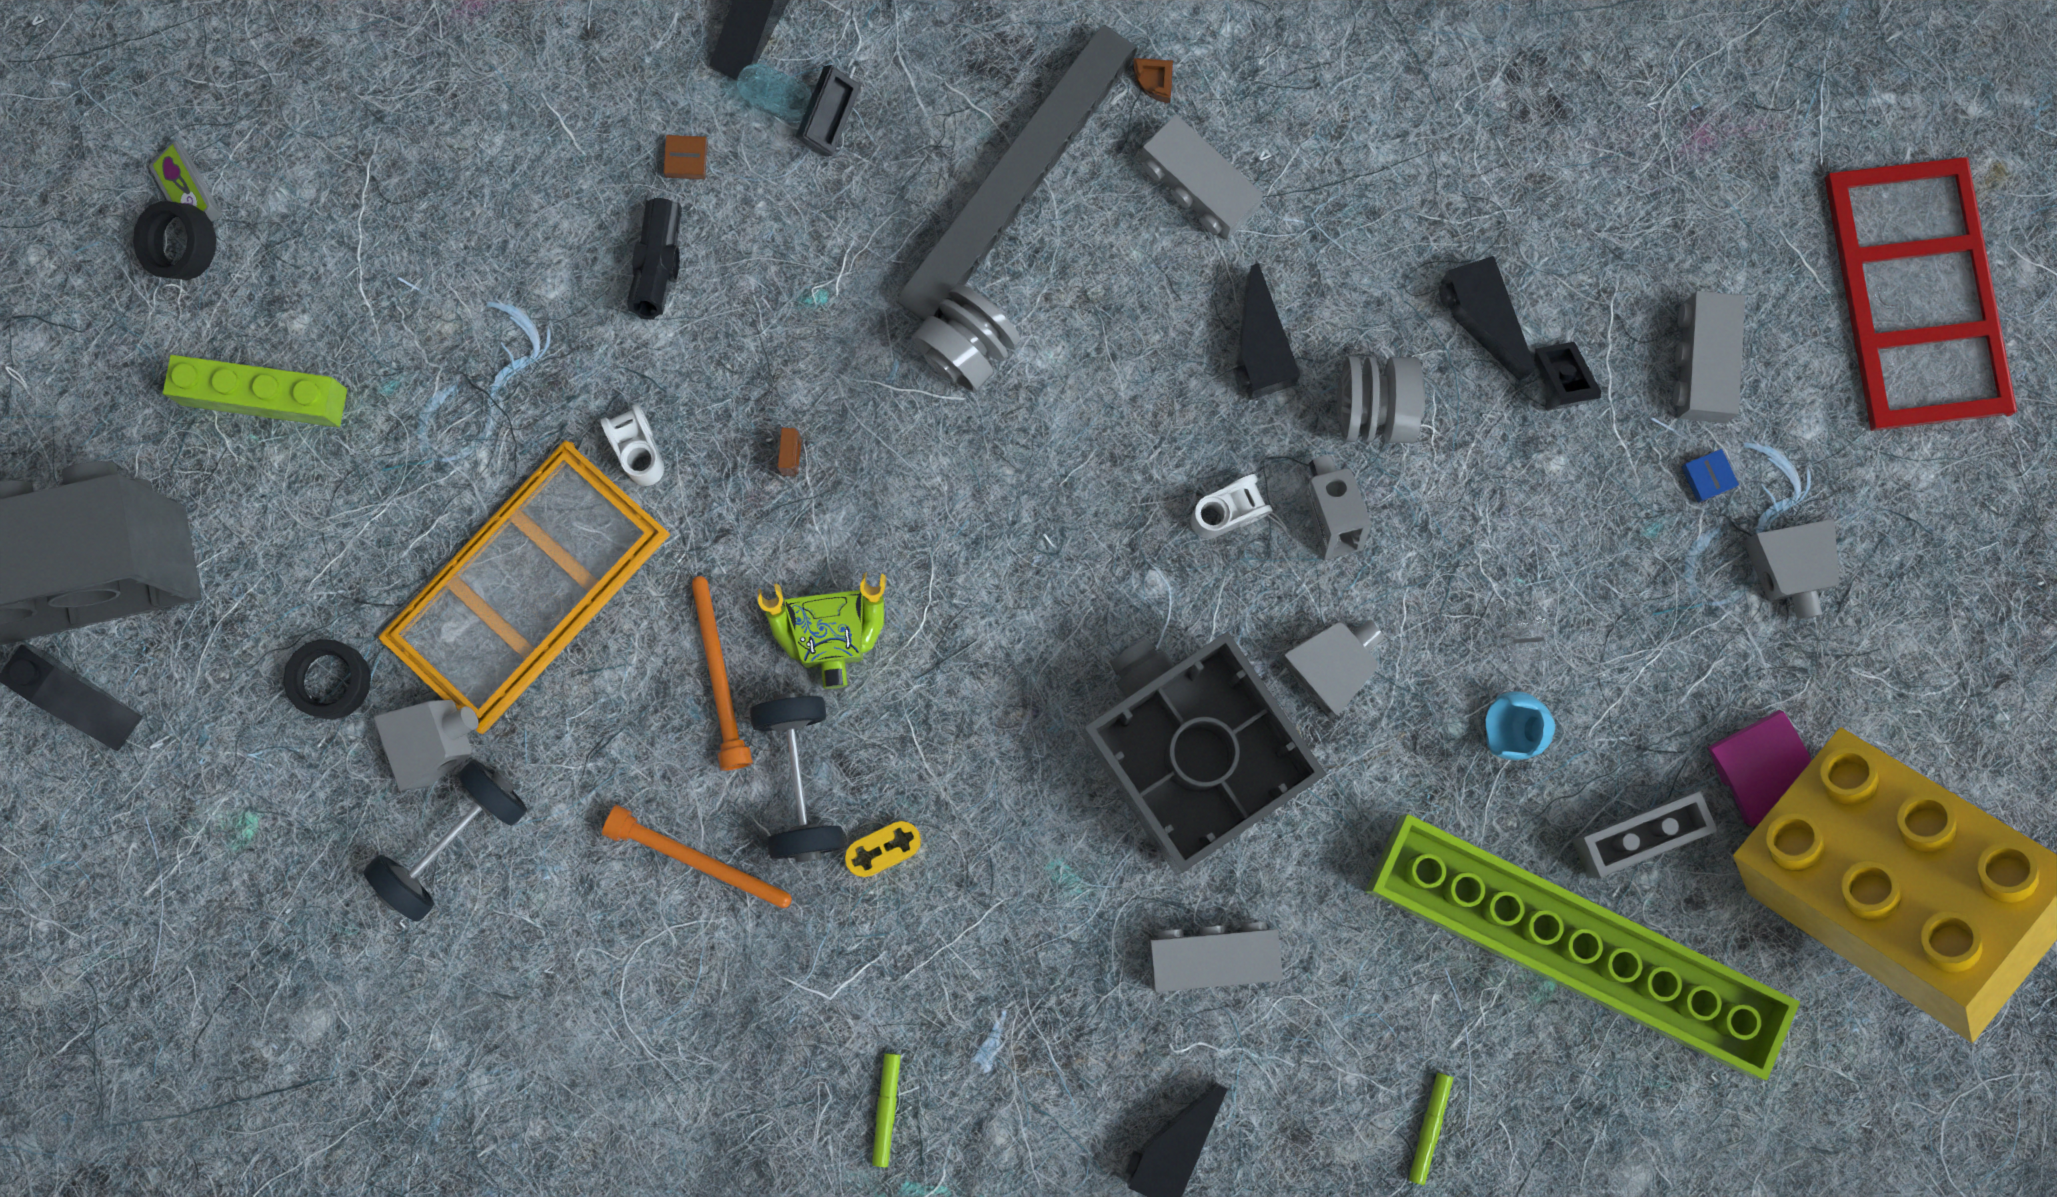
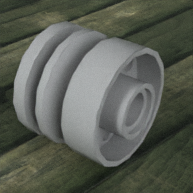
M956 284L950 291V297L953 301L943 299L939 304V308L948 320V323L934 316H928L911 337L927 362L938 373L949 381L958 384L963 389L976 393L993 374V369L984 355L986 354L998 361H1004L1008 356L1005 347L1015 349L1021 342V337L996 305L971 288L962 284Z
M1346 356L1337 388V416L1340 422L1342 440L1344 442H1355L1361 427L1363 441L1371 443L1374 440L1378 424H1382L1384 438L1387 443L1414 444L1418 439L1421 420L1425 410V385L1420 359L1417 357H1389L1384 374L1379 375L1377 360L1374 356H1367L1364 361L1363 370L1361 369L1358 356Z

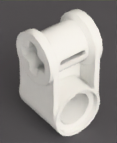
M639 403L632 405V410L609 420L607 417L600 419L604 432L613 450L616 452L621 466L630 478L642 486H650L657 483L663 476L665 467L654 442L650 425ZM643 456H650L652 458L648 468L642 471L634 470V464L637 459Z
M1251 474L1243 477L1225 488L1202 498L1191 514L1190 523L1193 531L1202 538H1216L1235 528L1254 523L1272 513L1271 506L1265 505L1255 484L1258 481L1256 475ZM1207 508L1217 511L1221 518L1220 524L1213 526L1205 523L1201 517V511Z

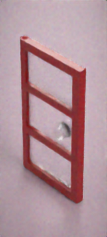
M1959 157L1829 173L1824 179L1870 430L1878 431L2004 415L2011 416L2017 413L1969 158Z

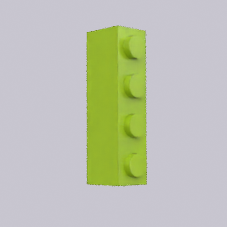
M170 355L163 395L181 406L340 428L347 388L329 376Z

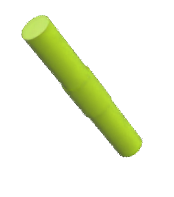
M884 1053L872 1166L876 1167L889 1166L901 1054Z
M1437 1072L1408 1181L1425 1186L1454 1079L1452 1076Z

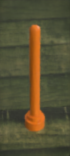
M697 576L692 580V590L723 743L720 744L721 752L717 753L720 771L740 769L753 764L750 747H745L744 740L739 738L708 581L703 576Z
M616 804L606 819L601 834L616 842L620 839L628 841L630 838L780 908H787L792 902V897L788 892L638 824V819L631 816L632 811Z

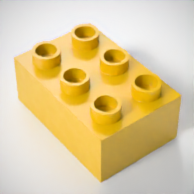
M1842 727L1835 732L1733 855L1747 893L1972 1044L2057 940L2056 853Z

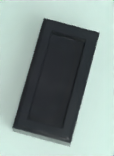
M833 65L824 66L795 138L825 157L833 156L861 84Z

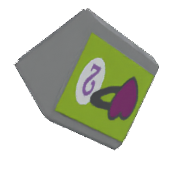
M178 141L171 143L149 166L167 201L194 205L205 212L210 221L222 216L219 207L187 149ZM177 217V219H178L179 223L181 224V226H182L184 232L186 233L185 225L183 224V222L181 221V219H180L179 217Z

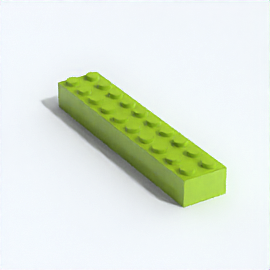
M1409 814L1398 817L1365 890L1366 893L1751 1078L1768 1080L1800 1004V1001Z

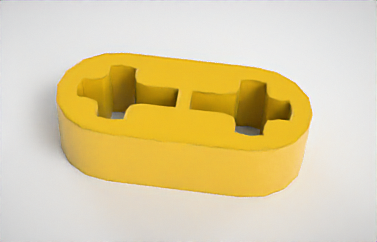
M899 821L890 824L851 844L845 855L846 866L856 876H874L914 856L921 847L922 839L920 832L909 822ZM898 829H901L905 834L912 832L914 839L909 842L910 850L907 852H903L900 847L887 851L884 846L896 839L894 832ZM863 847L867 852H870L880 847L882 854L871 860V869L866 870L862 865H854L853 860L858 857L857 849Z

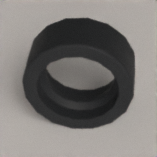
M159 201L149 205L140 214L134 227L133 245L136 257L143 268L154 276L190 280L200 276L210 266L215 255L217 238L213 223L206 213L196 206ZM175 217H179L185 225L187 246L182 258L173 265L165 256L163 235L167 225Z
M318 639L305 643L292 654L285 666L283 683L286 695L296 709L316 718L335 720L350 715L363 704L369 693L371 675L366 660L357 650L336 640ZM326 655L337 656L344 660L351 673L350 686L345 695L338 701L329 704L318 703L311 699L304 686L305 674L311 663L317 658Z

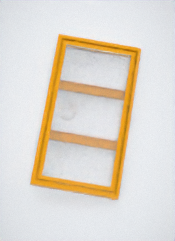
M564 440L385 628L378 638L383 645L391 649L443 700H452L456 704L457 710L465 706L470 707L478 718L479 724L475 730L483 735L671 534L584 457L572 442Z

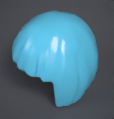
M1521 691L1502 693L1496 697L1486 714V743L1491 753L1497 757L1508 760L1529 759L1540 755L1551 744L1556 725L1546 705L1533 695Z

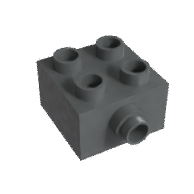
M1228 631L1176 666L1165 650L1157 653L1156 646L1148 637L1121 653L1110 664L1115 674L1121 677L1116 682V685L1126 699L1086 725L1082 733L1083 739L1175 875L1184 873L1327 775Z

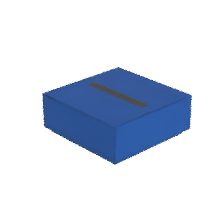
M1723 449L1681 466L1698 503L1739 486Z

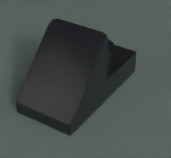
M1575 342L1535 348L1534 362L1547 385L1545 403L1547 411L1584 405L1601 398V390Z

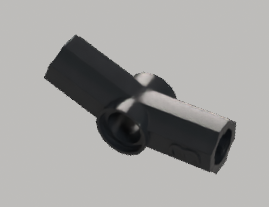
M665 198L646 200L640 242L637 241L634 247L632 260L634 276L628 294L627 305L628 310L638 315L640 319L654 320L658 315H663L670 282H675L679 273L680 250L677 242L682 207L680 203Z

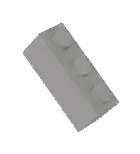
M1177 114L1143 146L1141 161L1143 162L1142 167L1153 180L1157 182L1162 180L1170 187L1173 198L1184 208L1191 207L1201 216L1200 221L1202 225L1213 235L1220 234L1228 240L1260 208L1264 194Z
M1696 291L1681 304L1678 312V326L1683 328L1682 342L1677 346L1675 356L1676 366L1681 367L1680 381L1676 383L1673 392V404L1678 406V419L1727 423L1739 414L1746 295Z
M1701 791L1681 795L1571 840L1587 878H1601L1718 830Z
M1264 921L1242 923V932L1225 933L1224 925L1199 927L1200 936L1183 937V929L1157 931L1158 939L1149 940L1153 991L1164 992L1283 981L1278 929H1267V923Z

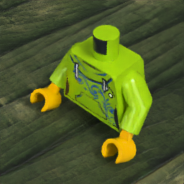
M865 572L860 583V590L784 599L785 606L782 605L783 595L780 585L774 584L777 596L772 600L765 599L762 596L761 589H758V604L766 611L775 640L791 659L801 661L805 668L821 667L823 689L848 686L845 663L863 661V653L873 649L884 626V597L882 594L884 593L887 579L883 573L880 576V585L877 587L868 585L866 581L867 572Z

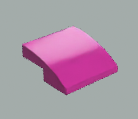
M1780 709L1708 747L1721 782L1730 787L1744 822L1751 827L1759 824L1812 761L1792 723L1784 711Z

